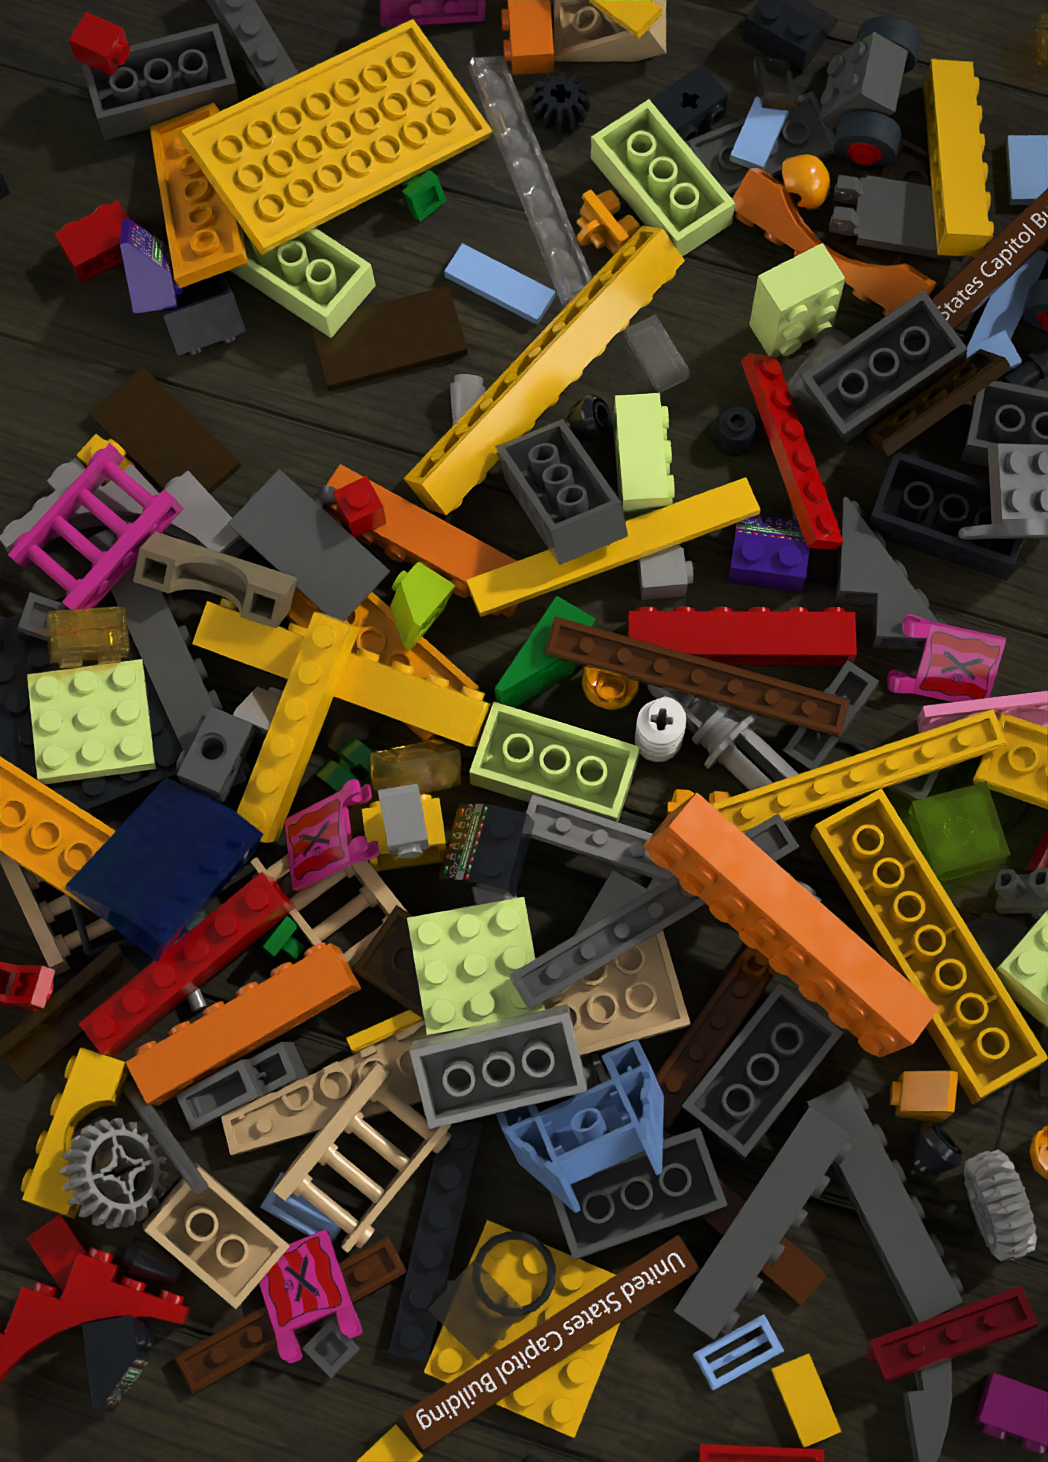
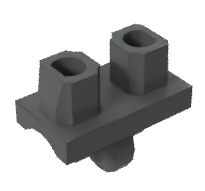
M1037 868L1031 874H1017L1013 869L1000 870L998 872L995 889L998 892L995 909L998 913H1031L1033 918L1036 920L1040 919L1048 910V868Z

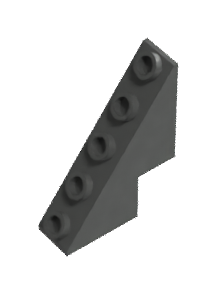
M843 497L839 510V530L844 543L838 547L836 603L873 605L872 648L923 651L926 638H913L904 635L902 622L905 615L912 614L932 622L946 623L940 618L936 619L932 614L925 594L918 588L914 589L910 584L905 567L898 559L893 560L888 554L883 537L877 530L872 531L866 524L864 513L858 503L855 501L850 502L847 497Z

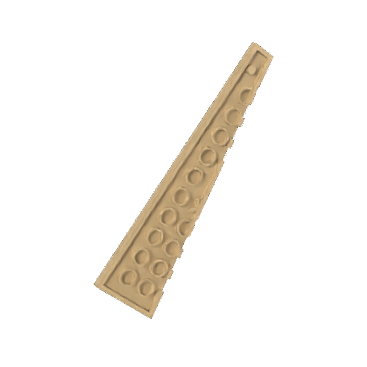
M663 930L543 1002L545 1009L568 1004L580 1057L628 1044L636 1039L642 1040L690 1026V1020ZM425 1020L396 1033L395 1036L376 1045L366 1047L360 1050L359 1053L340 1062L337 1061L330 1064L319 1072L292 1082L274 1093H269L221 1116L230 1155H239L318 1132L376 1061L389 1071L385 1081L390 1084L388 1088L409 1106L421 1103L422 1099L410 1055V1047L412 1041L429 1038L427 1036ZM369 1099L359 1112L364 1115L362 1119L389 1112L390 1110L378 1100L374 1103Z

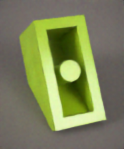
M417 562L408 573L403 570L392 585V590L396 593L390 608L403 647L409 651L445 610L456 586L420 562Z

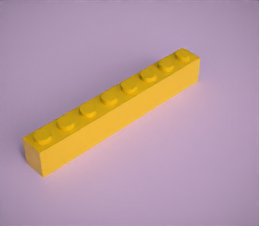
M222 598L220 604L207 601L192 644L288 679L307 628L293 623H289L288 629L281 626L274 628L243 618L233 602ZM358 648L356 654L350 653L335 691V697L467 746L478 747L492 707V703L483 701L485 693L463 686L461 692L448 688L450 680L428 673L426 679L413 675L414 667L394 660L391 667L379 663L380 655L362 648Z

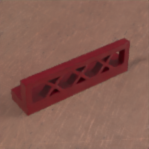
M1018 1286L869 1341L865 1354L870 1364L876 1363L884 1383L1030 1331L1037 1328L1039 1323L1022 1286Z

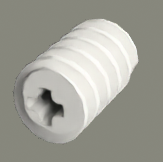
M664 696L645 704L639 712L635 731V745L640 747L639 754L647 760L654 762L667 761L673 758L681 748L686 726V713L676 700Z

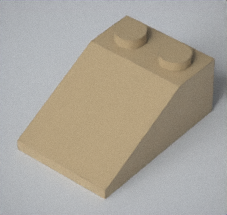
M554 0V59L556 61L636 62L665 54L666 0H652L662 8L663 14L639 39L587 0Z
M195 1163V1167L208 1183L207 1189L201 1194H194L184 1178H182L145 1220L142 1226L145 1232L237 1309L290 1246L217 1180Z

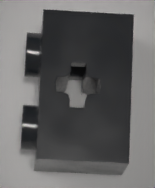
M701 64L650 101L686 143V141L695 138L698 132L708 124L715 125L725 116L728 93Z

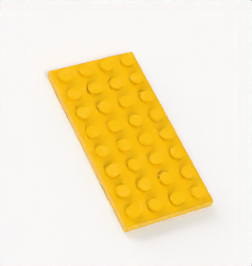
M412 19L181 130L179 139L258 252L262 255L488 139L493 130Z

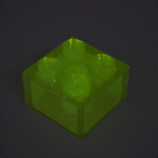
M987 782L912 801L907 813L919 850L939 882L1004 865L1009 858L1010 851Z

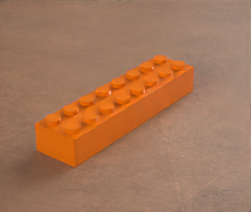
M695 793L673 810L642 846L649 852L651 860L657 866L668 869L679 879V883L685 891L701 898L709 906V910L714 917L722 922L729 923L739 932L740 939L747 946L758 949L769 959L770 966L776 972L793 980L799 986V991L805 998L821 1005L829 1013L828 1016L831 1021L837 1026L849 1030L859 1039V1045L869 1054L877 1055L880 1058L912 1045L939 1008L699 793Z

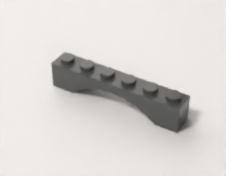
M206 0L216 18L225 26L240 47L263 90L299 74L255 0Z

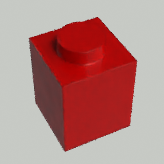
M88 12L85 13L69 38L76 60L111 76L119 65H123L126 62L130 51L124 28Z
M367 476L333 492L336 509L347 530L354 538L386 524L384 506Z

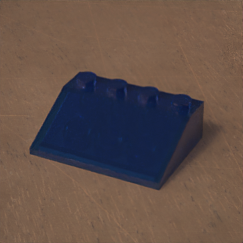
M166 777L67 883L65 889L150 957L159 962L256 852L263 833L234 810Z

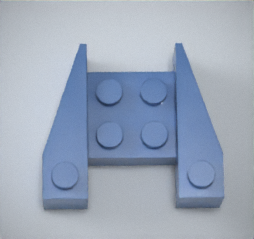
M638 1039L602 1055L612 1079L541 1112L536 1104L496 1113L501 1129L518 1163L575 1213L581 1211L571 1184L590 1177L594 1173L620 1161L627 1160L635 1154L645 1150L656 1175L662 1173L664 1095Z

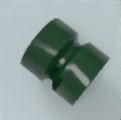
M350 737L336 752L338 759L336 761L328 760L316 772L314 777L330 795L341 791L344 784L352 779L358 780L360 787L365 784L373 786L387 769L382 761L358 739Z

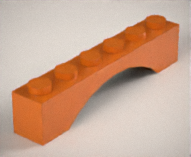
M761 168L749 169L732 198L735 202L736 219L750 227H753L754 224L758 225L766 231L764 236L771 242L779 246L785 243L795 250L793 253L795 257L823 243L846 278L845 283L854 288L852 294L868 304H871L872 301L876 302L884 308L882 313L885 316L898 309L923 290L929 296L937 282L909 264L890 266L867 264L850 259L832 250L817 238L803 221L794 204L792 195L786 191L784 183Z

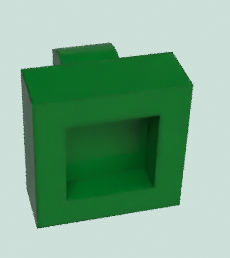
M430 170L420 177L416 175L402 182L406 186L402 193L410 213L419 222L447 201L438 176Z
M285 916L270 928L256 946L268 956H276L279 950H281L291 959H296L305 948L301 942L291 936L299 925L288 916Z

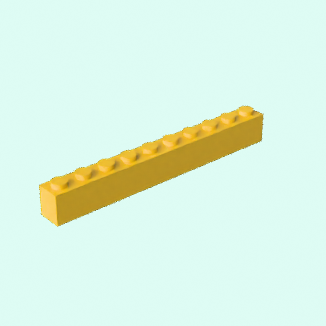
M642 225L403 478L429 510L448 515L449 512L456 510L461 505L463 497L486 478L487 472L499 460L495 446L529 432L534 427L535 420L558 401L559 395L569 384L581 377L583 369L594 358L600 356L605 351L607 343L629 325L630 319L636 312L648 305L653 298V294L664 283H667L675 276L676 270L685 260L663 228Z

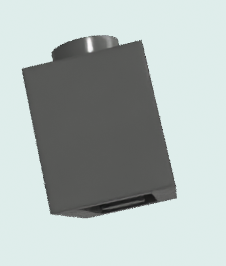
M211 706L207 715H201L197 720L193 730L195 739L190 749H184L180 754L176 770L182 785L224 803L257 734L252 723ZM219 746L224 749L222 755L215 760L204 758L205 752L211 747Z

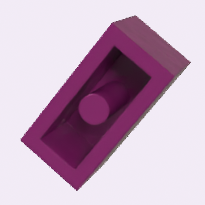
M996 1373L987 1374L973 1422L983 1425L981 1433L1003 1441H1006L1007 1435L1023 1440L1022 1448L1045 1455L1048 1449V1392Z

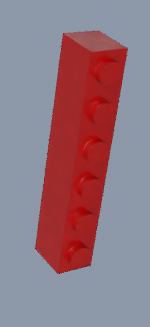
M639 607L635 611H628L627 637L729 666L843 667L847 660L854 663L857 655L855 612H845V609L840 607L826 608L823 612H808L803 607H791L786 609L785 612L770 611L766 607H753L748 609V611H733L729 607H715L710 611H695L692 607H677L673 611H658L654 607Z
M263 872L259 873L79 1023L80 1027L101 1055L116 1057L296 908V906L273 877Z

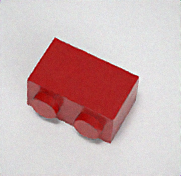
M118 200L109 205L99 206L92 214L79 221L69 222L60 231L54 233L63 255L80 283L123 261L120 247L122 220L129 218Z

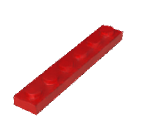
M749 353L741 363L807 548L836 550L844 541L830 506L826 489L818 473L815 459L806 440L803 426L794 407L792 396L782 374V368L778 363L777 357Z

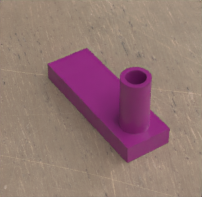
M380 0V23L382 27H393L404 24L412 19L417 25L485 21V0Z

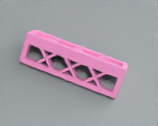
M1048 691L923 706L917 718L919 734L991 709L994 710L997 719L1002 712L1048 728Z

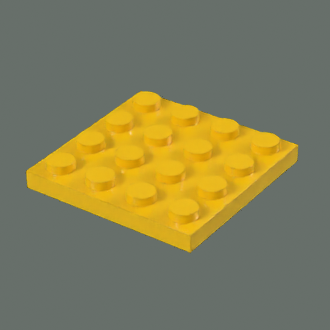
M487 1220L424 1373L446 1383L453 1381L615 1276V1274L583 1260H573L571 1255L545 1245L550 1250L556 1266L555 1285L549 1299L534 1312L523 1316H504L485 1305L478 1297L472 1281L473 1263L480 1248L493 1236L512 1231ZM507 1240L496 1244L486 1254L481 1265V1281L485 1292L494 1302L505 1307L520 1308L531 1304L542 1294L547 1283L548 1268L543 1255L535 1246L523 1240ZM620 1323L495 1404L575 1438Z

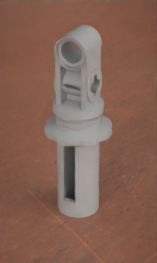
M647 684L650 693L658 699L666 696L676 700L682 706L686 713L685 728L694 734L691 740L696 745L702 744V747L710 753L704 764L707 769L719 762V765L722 764L749 791L773 783L736 748V744L775 782L798 775L781 756L754 732L755 728H751L758 719L757 715L751 714L742 719L738 717L736 712H733V708ZM794 819L784 822L785 825L788 826Z

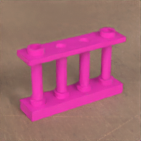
M111 443L93 454L89 460V466L32 529L21 534L15 540L12 551L8 554L23 569L33 561L65 589L67 597L62 603L82 621L137 561L139 549L154 532L162 534L183 510L178 501L165 489L159 495L152 496L118 467L124 458ZM107 477L143 507V513L134 523L127 524L93 495ZM82 505L118 535V541L109 551L102 552L67 522ZM56 533L92 563V569L83 579L76 580L42 550Z

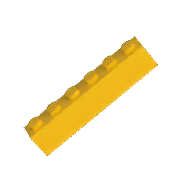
M931 59L923 80L937 254L977 257L984 250L986 243H991L994 232L993 222L988 221L991 196L990 192H985L988 165L982 161L985 136L980 134L979 130L982 119V107L977 105L976 100L979 92V78L974 77L973 62Z
M314 611L231 829L264 843L278 841L285 823L284 820L287 818L358 635L359 627L327 614Z

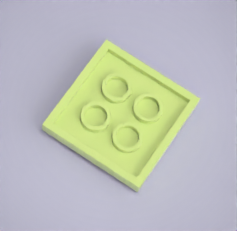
M142 659L27 674L37 780L39 782L51 784L156 769Z
M524 897L407 918L428 1037L545 1010L544 1003H541L529 1011L509 978L510 974L535 960Z

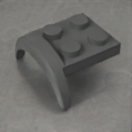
M1001 443L988 445L992 524L963 527L959 530V537L965 540L1048 539V445Z

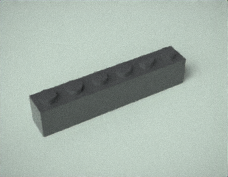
M849 1081L807 1101L803 1106L805 1112L811 1106L851 1133L847 1140L853 1145L840 1165L833 1161L832 1166L913 1325L933 1318L963 1303L959 1295L964 1292L962 1284L953 1270L948 1272L940 1258L944 1255L942 1245L934 1233L930 1235L927 1233L921 1221L925 1219L924 1211L915 1196L909 1198L902 1184L906 1182L905 1174L896 1160L890 1161L884 1149L888 1145L886 1137L878 1124H871L865 1112L869 1109V1106L862 1091L859 1088L853 1089Z
M809 1106L676 1306L674 1312L714 1340L720 1331L728 1335L740 1317V1314L734 1311L743 1297L748 1301L752 1299L763 1282L757 1275L765 1263L771 1267L774 1266L785 1249V1246L779 1242L788 1229L795 1233L808 1213L802 1207L810 1195L816 1199L819 1198L830 1181V1178L824 1174L833 1161L840 1165L853 1145L847 1141L851 1135L850 1132Z

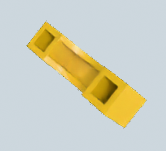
M81 1047L78 1055H73L70 1058L65 1070V1078L68 1079L63 1094L58 1093L51 1106L50 1115L54 1116L48 1131L44 1130L41 1133L36 1145V1153L39 1154L34 1169L29 1168L23 1178L21 1191L25 1193L22 1200L49 1211L75 1218L80 1203L75 1205L68 1204L74 1194L72 1190L61 1189L63 1184L69 1182L68 1176L59 1173L62 1167L69 1165L62 1156L65 1151L71 1149L69 1142L72 1140L73 1133L79 1122L87 1114L98 1108L117 1106L122 1094L121 1087L127 1081L130 1073L125 1062Z

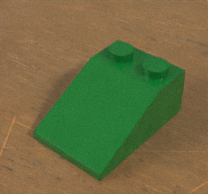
M556 596L495 687L496 703L515 708L575 673L579 665L543 655L554 616L595 627L596 619Z

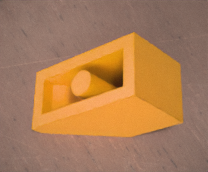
M904 1071L898 1077V1082L892 1081L889 1103L896 1106L895 1117L939 1123L944 1122L955 1111L958 1072Z

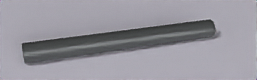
M133 1080L125 1082L121 1087L125 1097L193 1193H203L208 1187L206 1180L152 1105L146 1104L137 1084Z

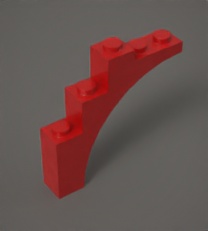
M91 1247L89 1254L77 1253L62 1297L56 1296L58 1288L35 1281L33 1288L29 1286L21 1288L6 1331L1 1330L3 1323L0 1322V1384L8 1373L32 1350L62 1331L92 1320L128 1315L153 1317L184 1324L187 1321L191 1307L182 1304L185 1297L166 1290H161L159 1296L145 1292L146 1284L138 1280L123 1276L121 1283L116 1282L121 1266L112 1263L114 1255Z

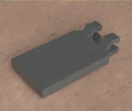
M866 175V178L861 177L860 180L857 177L838 176L837 184L834 188L833 201L857 205L855 211L853 208L835 206L833 216L831 215L829 232L857 236L856 245L962 263L964 259L962 256L937 254L932 186Z

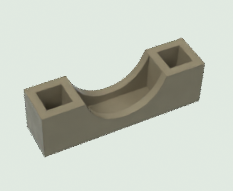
M154 532L139 549L133 582L166 593L185 589L212 592L233 602L239 609L241 617L277 628L290 611L297 577Z

